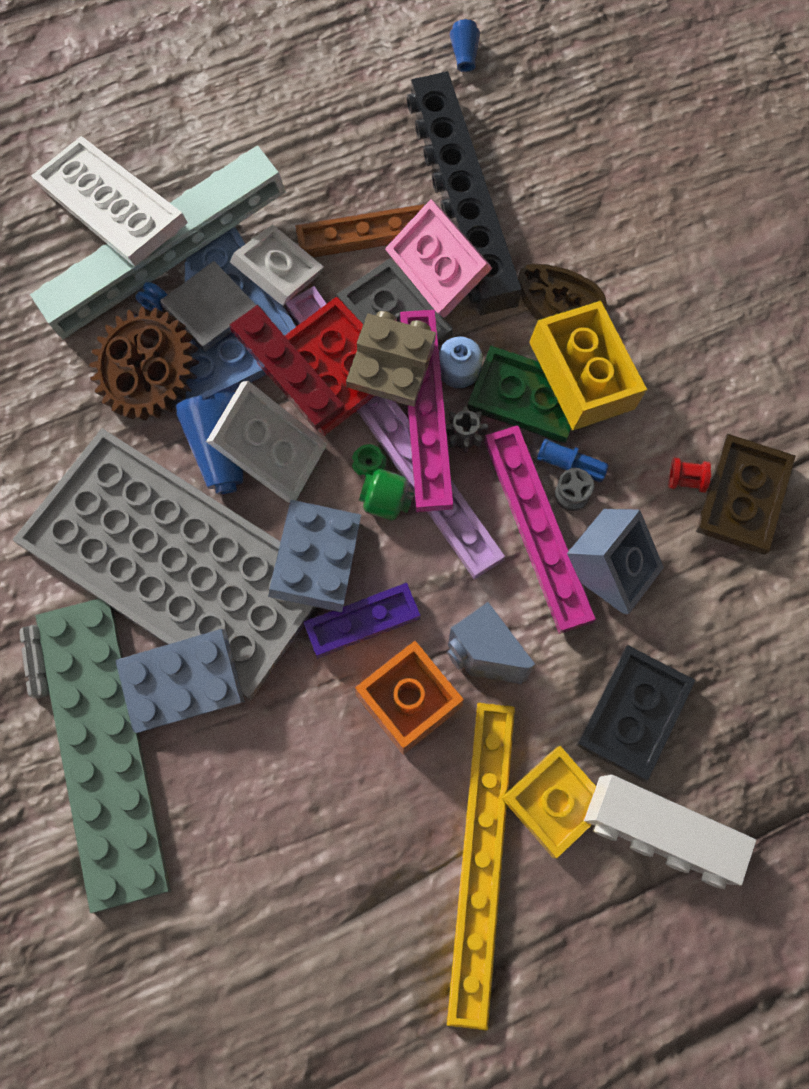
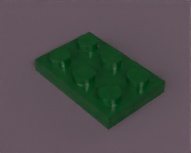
M490 345L469 399L468 410L475 413L481 411L483 416L513 426L518 425L521 429L566 443L571 426L539 361Z

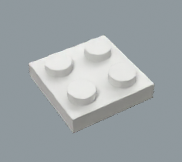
M273 224L234 252L230 261L231 264L282 306L315 280L324 267Z

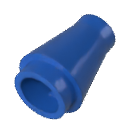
M459 20L453 24L449 36L457 61V69L461 72H470L476 67L475 60L480 30L472 20Z

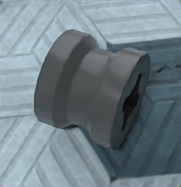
M580 468L566 470L560 476L555 489L557 503L568 511L583 509L587 505L594 489V481L591 475ZM570 490L572 493L575 494V497H574V495H572V494H570L569 492H566V491Z

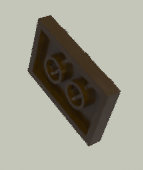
M727 433L720 448L696 532L766 555L770 551L796 455Z

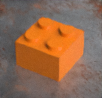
M413 641L355 687L356 697L403 755L459 711L464 702L461 695L416 641Z

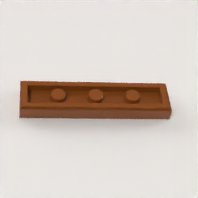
M424 204L295 225L298 245L313 258L386 246L419 213Z

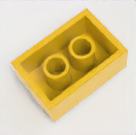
M601 301L537 321L529 343L572 430L636 409L647 388Z

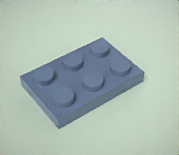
M290 500L268 597L342 612L361 515Z
M218 629L115 660L132 730L135 733L245 702L226 629Z

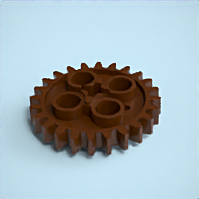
M141 307L139 315L132 310H128L127 320L117 315L115 317L117 327L112 328L106 325L105 329L109 334L107 338L97 337V340L102 344L101 349H92L91 351L94 355L98 356V361L89 364V367L98 371V373L90 377L91 381L99 384L94 392L103 397L102 403L111 407V411L132 420L137 417L147 421L150 414L159 419L161 408L171 413L173 412L171 402L173 400L179 403L183 401L179 394L182 390L186 392L192 391L186 382L187 379H197V375L190 371V367L199 365V361L190 356L198 351V347L189 343L194 336L185 330V324L178 319L176 320L170 313L166 312L164 314L157 308L150 312L146 308ZM159 338L157 345L153 347L154 341ZM128 349L127 354L122 358L123 353ZM166 369L165 376L160 380L161 373ZM135 380L133 388L129 391L130 384Z

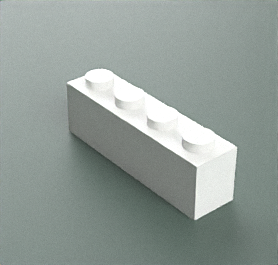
M614 775L599 778L584 819L585 822L595 826L594 833L616 841L619 836L631 842L630 849L649 857H653V854L657 853L667 858L665 863L667 866L684 873H689L690 869L703 874L701 879L703 882L720 889H725L726 884L742 886L756 839Z

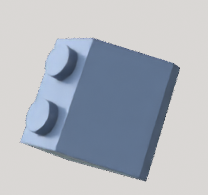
M603 509L567 553L580 583L624 614H629L664 568L641 511L634 509Z
M489 602L450 628L448 641L450 650L447 651V654L457 669L460 670L464 667L471 676L522 684L528 679L535 663Z

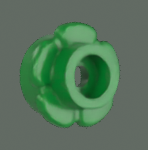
M373 444L362 445L353 453L352 459L354 462L352 463V468L358 475H373L377 469H384L386 467V456L382 454L380 448ZM370 459L372 463L366 464V460Z

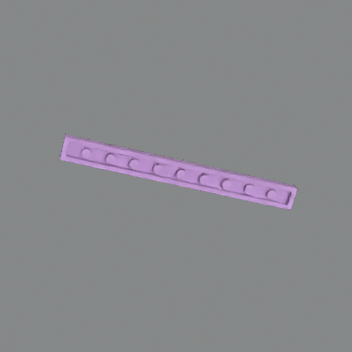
M313 286L290 299L286 303V309L296 324L299 325L326 305V302ZM375 396L358 409L357 412L400 474L407 478L409 487L415 494L409 420L396 401ZM451 481L453 510L427 511V513L473 579H476L503 562L505 556Z

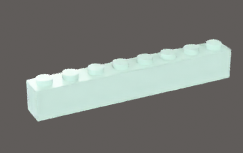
M257 145L170 202L171 205L183 213L188 223L174 237L164 242L147 259L141 261L135 267L108 244H105L50 282L43 284L39 289L31 293L30 296L48 324L63 340L142 288L145 282L153 281L286 193L280 174Z

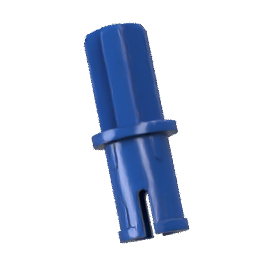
M544 439L537 456V460L555 465L564 470L571 468L585 470L597 482L604 480L609 466L605 462L578 453L579 448L575 447L573 450L548 439Z

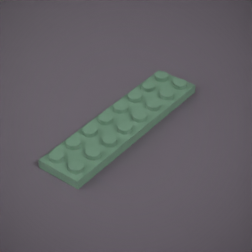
M95 599L35 615L36 622L40 631V644L42 646L89 911L94 914L169 893L171 888L139 733H135L132 730L115 661L123 658L114 610L101 599Z

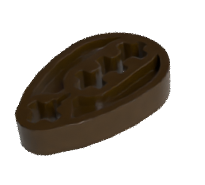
M528 264L521 268L518 280L522 289L521 298L537 321L566 312L568 306L572 307L575 304L582 307L601 301L605 310L607 309L606 297L601 288L593 281L576 272L548 264ZM534 277L539 279L538 283L527 284V279L532 280ZM561 295L566 297L565 302L563 300L559 303L554 301L555 297L559 298Z

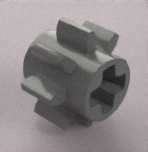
M464 406L463 411L457 414L452 411L449 413L451 424H446V434L452 435L449 444L450 448L458 446L463 448L464 453H467L468 448L474 445L479 448L482 447L483 439L480 435L487 434L488 425L480 424L481 411L475 414L469 411L467 406ZM463 427H467L469 432H463Z

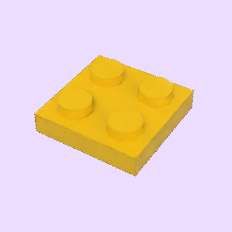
M558 746L501 799L551 857L557 859L592 825L585 822L584 819L596 786L561 746Z

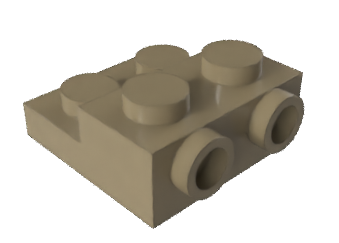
M379 311L377 315L367 313L357 341V352L346 380V387L415 407L435 348L436 332L431 331L430 326L422 321H412L410 325L398 322L393 314L386 311Z

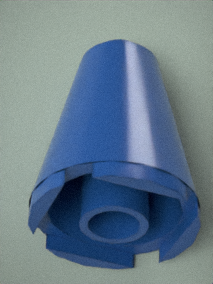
M235 392L214 393L215 398L203 400L202 395L183 400L176 405L177 417L208 489H215V493L218 495L236 492V486L243 483L244 470L206 442Z

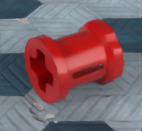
M674 457L669 469V489H676L677 486L696 488L700 493H706L711 478V463L703 461L702 464L681 462L680 458Z

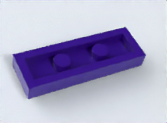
M404 583L343 607L342 612L331 611L303 623L316 657L319 659L420 620L421 615L408 584Z

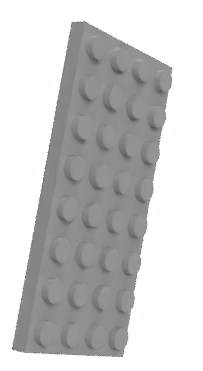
M101 428L13 538L17 545L96 598L101 599L111 608L167 645L218 629H226L243 696L249 700L253 699L304 626L303 622L307 621L316 609L314 606L268 597L280 546L279 540L103 428Z

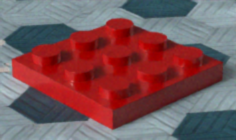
M337 296L284 335L344 404L345 411L318 430L323 436L375 397V395L346 387V380L357 352V341L363 323Z

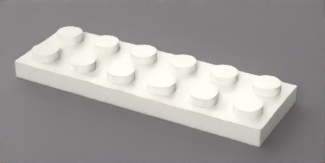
M82 136L32 175V178L40 188L134 267L147 259L153 251L168 239L174 237L188 223L181 211Z

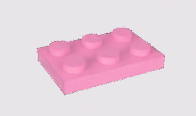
M430 200L385 248L434 310L444 318L492 269L491 265L433 200Z

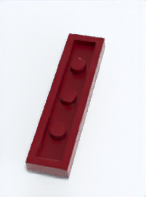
M258 305L229 324L232 333L316 431L345 411L344 404Z

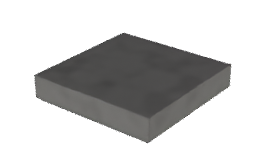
M215 261L160 300L163 308L186 325L185 330L194 336L193 340L204 352L232 332L230 323L256 306Z

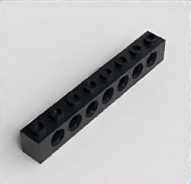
M446 71L411 79V93L406 95L409 113H415L417 119L415 120L418 140L423 139L425 146H423L424 159L427 166L432 165L434 171L432 173L433 188L435 193H441L443 199L440 201L441 209L473 246H483V248H475L492 267L488 273L494 276H485L468 293L471 304L477 305L480 316L518 307L522 289L449 72Z

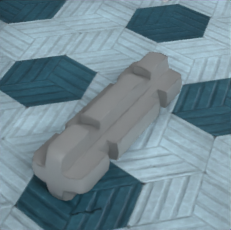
M37 625L21 628L19 633L21 643L25 645L22 648L25 677L29 679L26 682L27 693L32 698L46 697L50 693L48 682L45 678L46 671L42 646L40 644L39 627Z

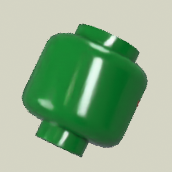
M377 469L373 475H366L358 501L363 502V509L366 513L393 521L399 516L401 511L408 512L414 493L408 491L409 483L406 477L383 469Z

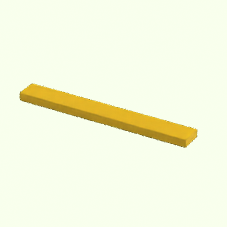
M477 703L447 1026L488 1031L507 804L501 798L508 792L515 714V707Z

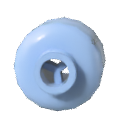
M454 337L447 340L439 350L441 380L453 388H466L476 382L483 363L482 351L479 345L466 337Z

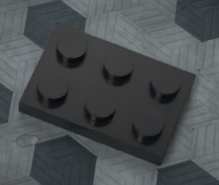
M627 645L576 746L635 778L647 782L696 680Z

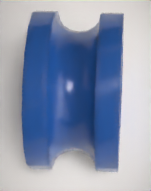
M145 282L143 285L144 291H139L135 295L137 301L150 312L154 308L163 312L160 300L168 294L157 285Z

